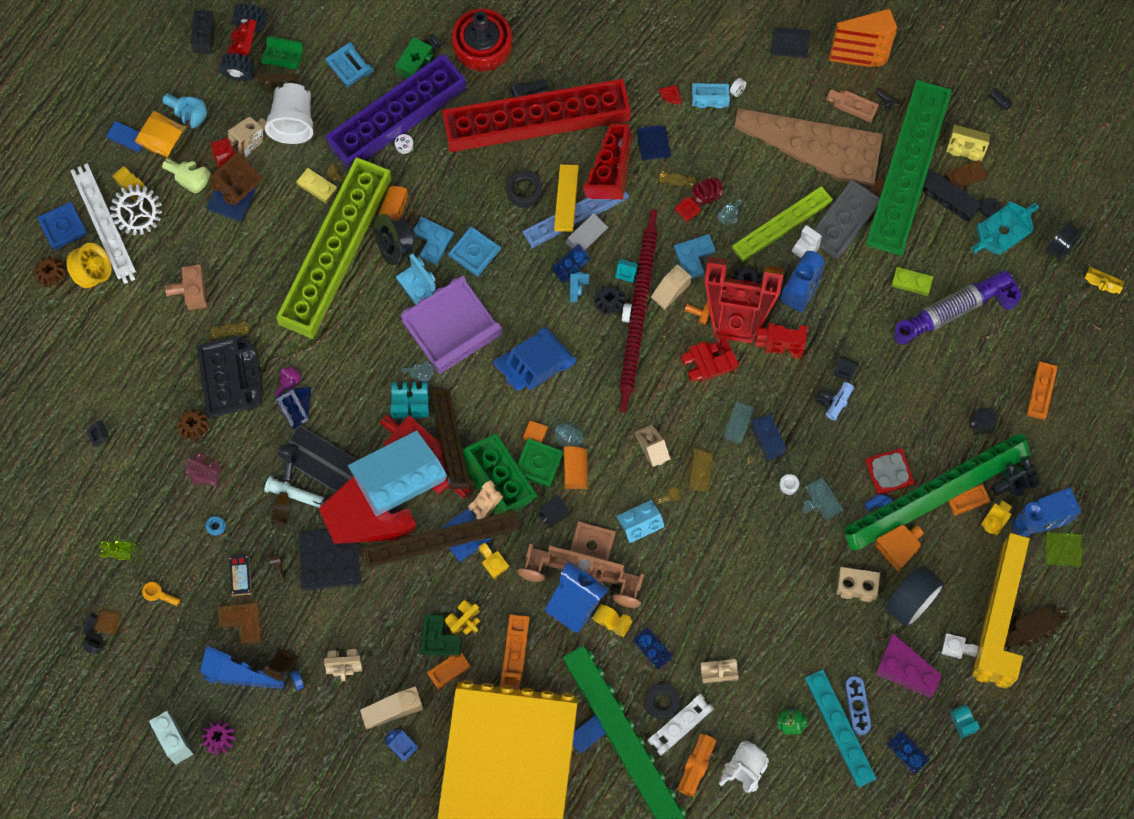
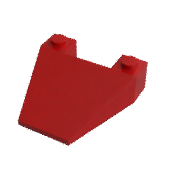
M709 256L705 286L714 337L719 338L724 333L727 340L752 344L757 335L758 327L762 326L780 294L784 269L765 266L762 283L726 278L725 271L728 259Z
M354 476L319 508V512L334 544L397 540L413 534L416 527L408 508L390 515L389 511L375 516Z

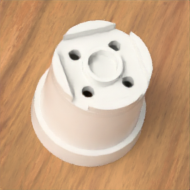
M287 83L283 84L282 88L276 87L271 113L268 115L265 125V131L270 138L281 143L299 144L308 141L313 136L311 93L309 90L308 92L305 91L304 86Z

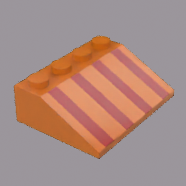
M890 9L837 23L829 60L865 67H880L886 64L897 30Z

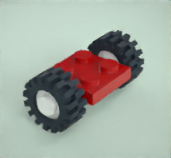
M240 3L235 6L232 22L235 26L239 27L234 29L231 34L232 43L228 47L227 53L223 55L219 72L223 76L226 75V78H232L231 80L236 79L239 82L241 80L246 82V80L249 81L252 78L255 64L249 57H245L249 54L254 31H262L267 18L266 11L258 8L257 5L252 6L250 3L249 5L246 3L242 5Z

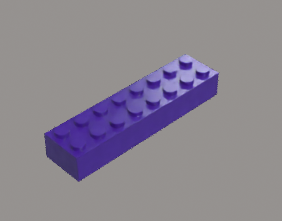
M442 54L325 136L327 146L349 171L356 157L366 161L393 142L399 135L404 134L466 90V80L447 57Z

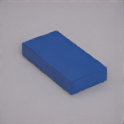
M117 121L114 122L106 135L107 139L137 153H140L143 146L135 142L140 132Z
M596 715L574 732L573 746L579 754L606 733Z

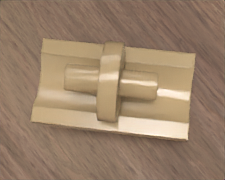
M349 649L347 657H339V652L336 650L329 651L327 658H324L326 674L341 676L342 681H346V675H353V672L362 671L361 658L358 655L357 649Z
M736 659L700 663L703 683L739 679Z

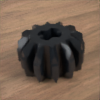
M743 265L740 266V270L736 269L734 276L731 277L732 279L745 281L748 279L750 282L762 283V273H757V268L751 270L750 265H748L747 269Z
M610 283L608 288L602 285L601 290H596L597 296H594L593 301L596 303L595 308L600 309L601 314L606 311L609 317L611 312L617 315L618 310H623L622 304L625 303L626 299L623 297L624 292L619 291L618 286L613 289Z

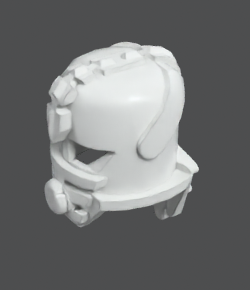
M749 741L741 742L730 763L724 765L725 769L722 771L723 774L719 785L723 786L726 781H732L736 778L743 782L744 792L756 791L758 781L761 778L760 772L763 774L768 766L767 763H769L767 755L755 744Z

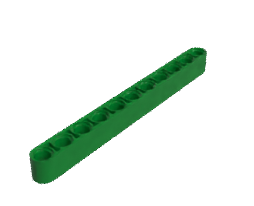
M1023 434L1014 435L844 528L843 533L849 549L859 550L897 527L911 522L1006 470L1007 464L1013 463L1015 465L1021 461V458L1030 456L1031 451L1026 436Z

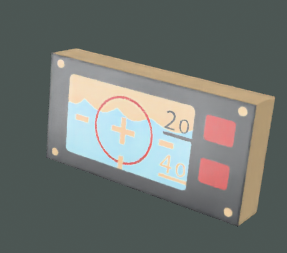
M249 555L229 557L231 595L252 594Z

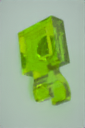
M103 541L100 543L99 548H103L106 551H101L99 557L107 558L111 555V558L130 560L135 552V543L116 541L115 544Z

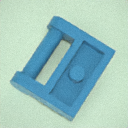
M352 43L346 44L325 59L326 63L347 88L364 76L370 75L374 70L358 54ZM346 54H350L361 67L359 71L346 57Z

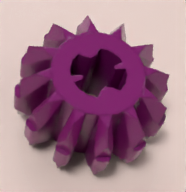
M218 720L217 726L210 722L212 728L204 727V731L207 734L201 735V738L206 740L202 745L208 747L207 751L209 753L215 751V754L219 755L220 749H222L224 754H226L227 749L225 747L233 748L230 741L236 740V737L232 735L235 730L233 728L229 729L230 724L228 722L223 725L222 721ZM217 734H220V735H221V737H220L221 740H220V741H217V740H216V739H217V737H216Z

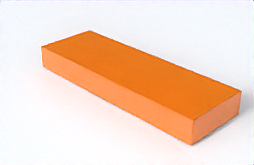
M1041 361L1038 362L1027 416L1042 420L1046 419L1058 366Z

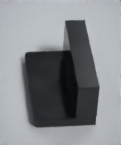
M774 27L771 55L807 58L810 30Z

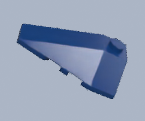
M207 646L200 670L205 681L212 684L216 681L221 684L284 688L285 684L283 681L279 682L260 670L255 672L252 667L244 662L237 664L231 656Z

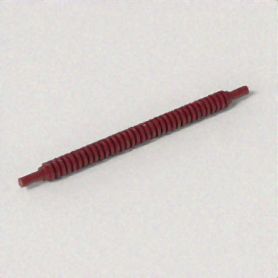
M650 210L648 226L643 230L619 386L620 394H622L619 409L621 413H627L629 396L634 392V382L636 380L658 236L657 228L655 227L656 210Z

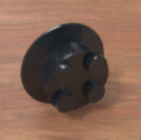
M380 214L375 222L377 245L385 261L394 266L400 262L401 255L413 252V240L416 238L415 232L409 228L404 216L392 220L388 215Z

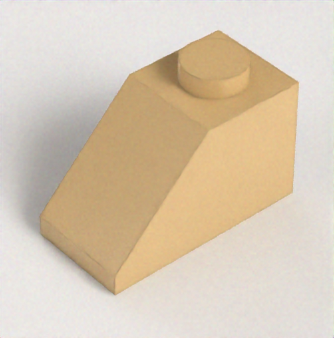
M677 264L664 277L651 298L665 310L690 286L691 276Z
M652 425L634 432L647 460L652 466L662 465L665 461L670 460L664 439Z

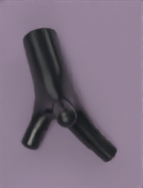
M880 87L876 89L875 94L884 101L886 112L890 111V103L898 104V99L890 97Z

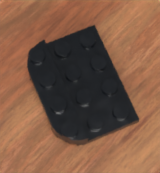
M234 336L197 346L206 414L209 419L243 410L250 412L262 405L264 395L258 352L253 344L240 336Z

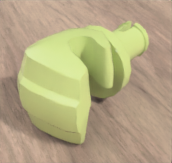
M166 158L162 165L163 169L175 174V180L180 185L193 193L202 191L211 177V173L207 168L200 167L197 169L194 161H184L178 164Z

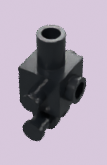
M1025 456L1021 458L1023 467L1009 463L1006 465L1007 469L999 473L1001 481L991 486L996 496L1008 491L1019 497L1024 494L1023 491L1029 487L1034 488L1039 485L1036 480L1037 473L1034 471V465L1030 462V457Z

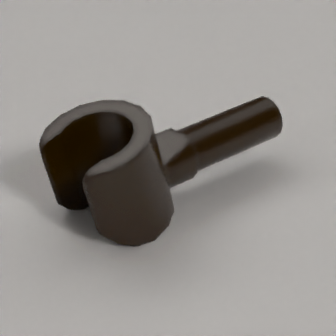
M277 554L269 555L270 566L276 565L281 581L286 580L282 570L281 557Z

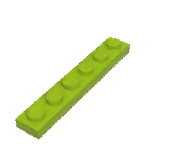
M822 186L732 245L733 251L742 262L746 261L830 205L833 199Z

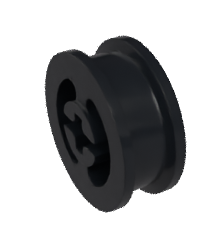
M1069 220L1045 252L1047 255L1052 254L1055 256L1058 263L1065 258L1084 232L1083 228L1079 230L1072 225V220Z

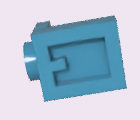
M583 272L570 274V302H577L578 295L581 296L582 285L589 284V274Z

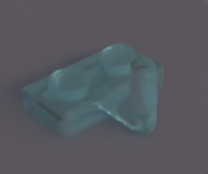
M823 478L806 486L805 489L813 501L807 500L804 502L802 508L804 513H809L818 508L827 521L843 511V508Z

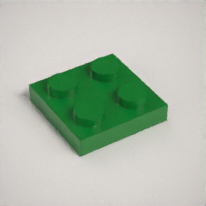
M528 438L517 466L527 480L550 488L563 458L564 451Z

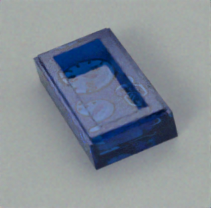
M577 244L551 269L559 280L565 283L570 278V274L576 273L591 258L581 244Z
M648 627L632 639V642L657 670L661 669L673 658L671 653Z
M902 730L887 744L890 750L914 774L930 761Z

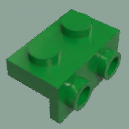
M268 36L267 47L262 56V63L298 69L303 57V42Z

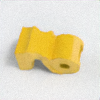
M124 166L112 175L116 183L121 188L124 187L127 192L130 191L129 185H132L133 190H136V184H139L140 191L145 186L139 178H136ZM131 195L130 197L135 202L139 195Z
M599 604L592 616L596 623L605 626L608 630L614 631L616 635L623 638L632 624L630 616L622 615V617H619L616 611L603 604Z

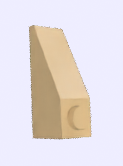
M415 686L361 709L360 712L366 729L421 711L423 707Z

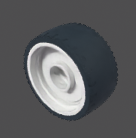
M921 565L897 589L886 605V610L900 623L909 627L935 600L944 587V582L931 570Z

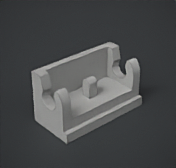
M593 213L567 238L565 243L575 252L579 250L584 252L608 227Z

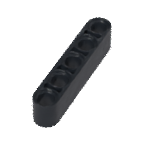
M928 168L922 192L961 219L970 221L980 209V202Z

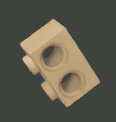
M840 567L836 595H841L840 597L844 599L857 597L861 601L871 602L878 595L880 573ZM848 580L852 582L853 587H845L843 581ZM863 584H870L872 586V590H865L863 588Z

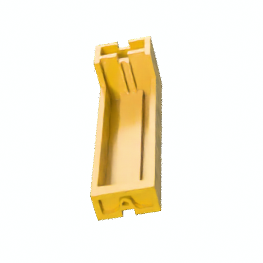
M1012 533L1009 534L1002 546L979 642V649L972 671V676L976 677L977 681L984 683L988 681L994 682L996 686L1001 688L1011 687L1018 679L1023 659L1021 655L1003 651L1030 539Z

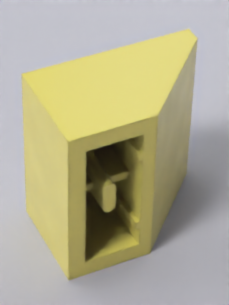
M954 125L946 152L954 156L967 157L972 161H982L989 145L990 134Z

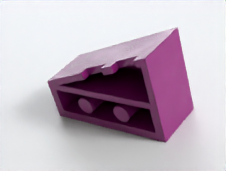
M892 634L875 673L880 677L929 698L935 694L942 676L894 634Z

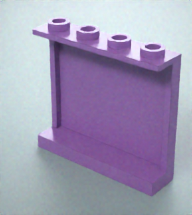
M464 275L460 278H454L448 286L437 289L429 298L421 299L413 308L405 309L401 315L402 323L438 374L443 373L502 335V327L492 319L466 283Z

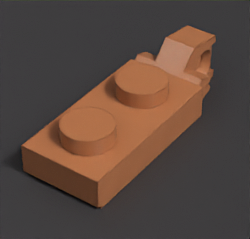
M830 90L827 96V101L833 103L836 108L870 123L879 107L877 103L846 90L845 92L840 91V93Z

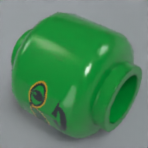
M783 709L781 714H778V730H782L784 735H800L803 732V728H807V716H803L801 709Z

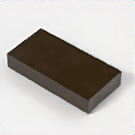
M280 649L264 667L262 673L280 682L297 663L299 657Z

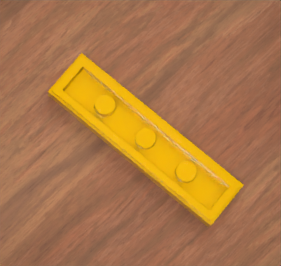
M560 165L555 231L573 232L578 165Z

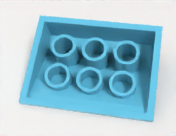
M417 431L348 465L375 516L441 484L447 476L439 460Z

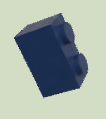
M771 414L753 420L751 429L766 461L784 455L786 446Z

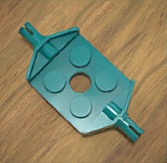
M1009 201L1004 208L981 224L978 223L976 229L979 242L971 247V251L976 254L981 249H987L992 254L1001 255L1031 234L1034 229L1031 214L1039 209V206H1036L1037 203L1034 202L1028 208H1024ZM1005 227L1008 229L1009 233L1002 234L1000 233L999 228Z

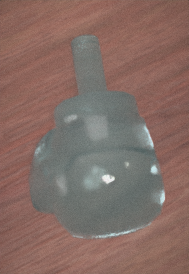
M738 199L734 205L729 203L717 214L719 221L726 226L732 223L736 224L739 220L736 216L739 213L737 207L742 203V200Z
M424 361L421 365H414L412 369L402 367L401 372L410 373L412 378L419 381H429L434 373V368L429 362Z

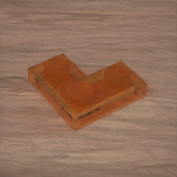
M258 603L218 607L220 628L239 626L241 645L261 643Z

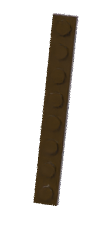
M513 510L364 548L367 567L370 569L519 531L520 527L516 511Z

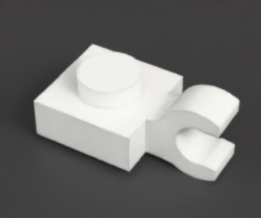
M946 633L941 654L959 659L962 658V654L976 657L979 646L965 644L966 638Z

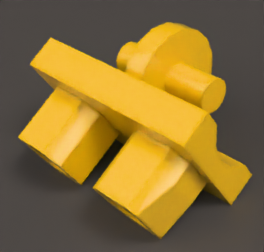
M1001 501L999 505L995 503L981 525L984 526L988 533L998 535L1012 515L1009 513L1012 507L1004 501Z
M464 600L458 606V610L464 615L458 619L451 613L445 619V623L450 628L453 636H457L461 631L465 635L470 631L475 634L479 631L476 625L480 620L476 617L471 622L480 612L476 604L472 605Z

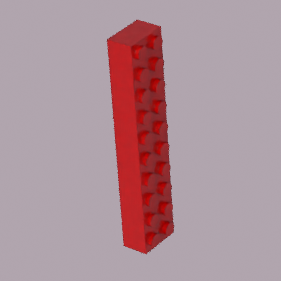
M624 79L442 110L449 152L630 121L631 112Z

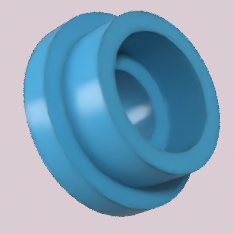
M213 516L206 522V530L213 536H218L225 530L226 524L221 517ZM219 524V528L213 529V525Z

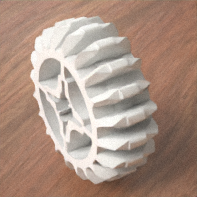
M136 184V190H133L132 185H129L130 191L128 192L123 187L121 189L124 193L123 195L118 192L116 193L119 200L112 199V202L117 204V206L110 207L111 210H116L115 213L111 214V217L118 216L114 223H122L119 226L120 230L126 226L125 232L127 234L130 232V229H133V235H136L137 229H140V233L143 235V228L145 227L150 232L149 225L151 224L153 227H156L157 225L153 220L160 221V217L156 216V214L162 213V210L156 209V207L161 206V203H154L158 196L151 197L153 190L146 193V186L140 191L139 184ZM131 195H139L134 203L123 202ZM144 197L150 201L152 213L142 207ZM139 203V209L142 212H137L133 217V210L131 208ZM121 207L130 212L128 222L121 216ZM140 216L149 218L142 224L134 225V222Z

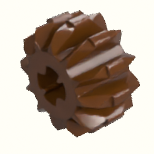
M48 256L47 260L41 258L42 263H35L37 269L33 270L34 275H36V282H40L42 287L47 285L50 289L53 284L59 287L58 281H64L63 276L66 275L65 265L56 257L53 260L51 256Z
M191 408L190 413L184 410L185 416H178L180 422L176 423L177 428H179V435H183L185 440L190 437L193 442L197 436L199 439H202L201 433L207 434L206 428L210 426L209 422H207V415H202L201 410L195 413L194 408Z

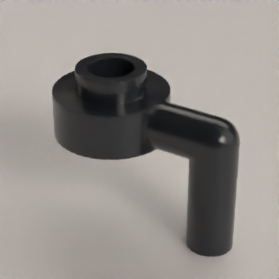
M90 613L83 627L86 637L82 646L91 654L99 653L104 646L103 639L93 634L91 630L97 619V614Z

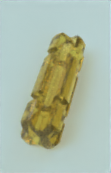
M661 172L659 182H669V184L678 186L686 185V187L692 188L695 185V177L688 176L686 178L685 175L673 173L669 175L668 172Z
M242 322L239 325L231 324L221 326V328H211L212 338L238 335L239 332L241 334L248 333L247 322Z

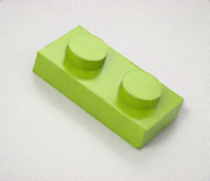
M897 267L892 287L928 296L933 276Z

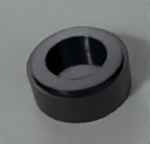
M993 198L984 199L980 207L982 215L991 217L998 212L1000 208L998 201Z

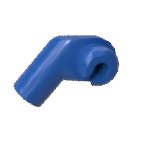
M878 494L865 502L864 507L870 512L875 507L881 508L894 500L891 497Z

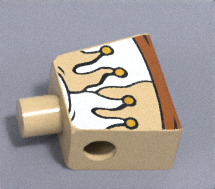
M248 117L228 130V139L235 154L238 152L245 159L262 143L263 130H265L266 121L263 118L256 122L251 117Z

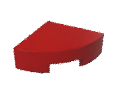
M677 85L659 89L660 96L666 102L681 104Z

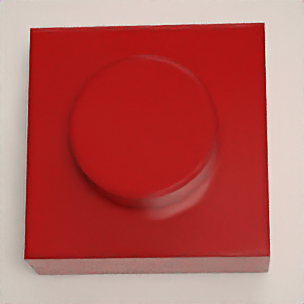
M688 196L675 207V212L688 223L701 212V208Z

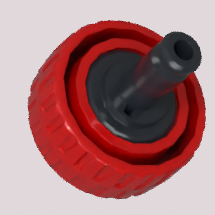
M475 9L463 14L452 30V46L456 58L466 68L479 72L491 71L504 64L509 58L512 49V32L507 20L501 14L489 9Z

